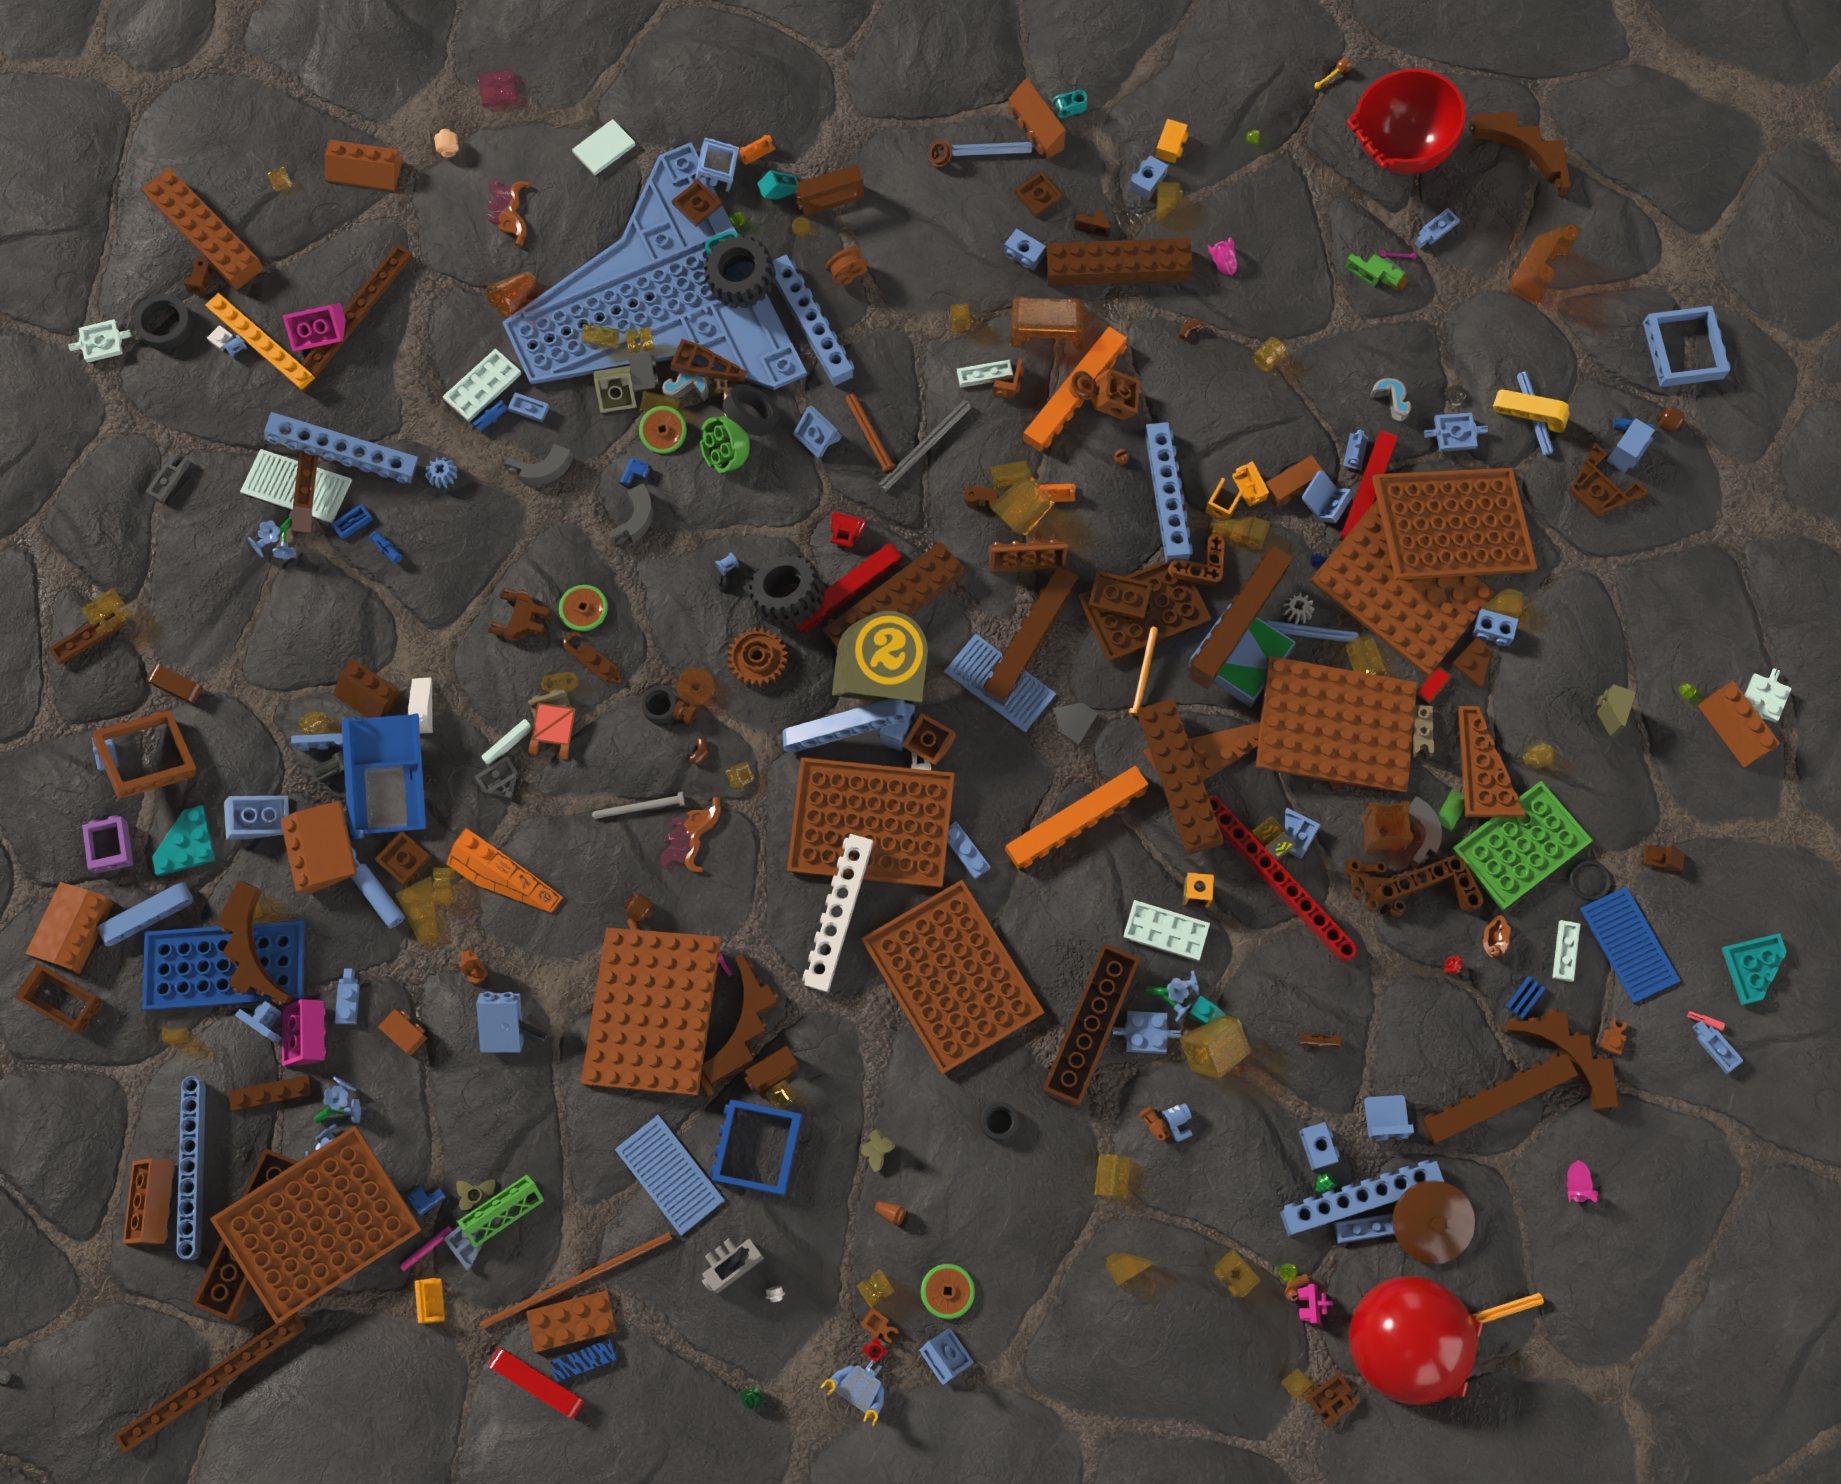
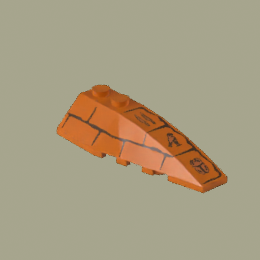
M467 828L454 843L446 864L478 887L505 895L549 913H552L563 899L552 888Z

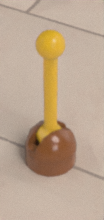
M1345 57L1337 63V69L1321 82L1315 83V89H1320L1322 84L1338 72L1347 73L1352 69L1350 61Z

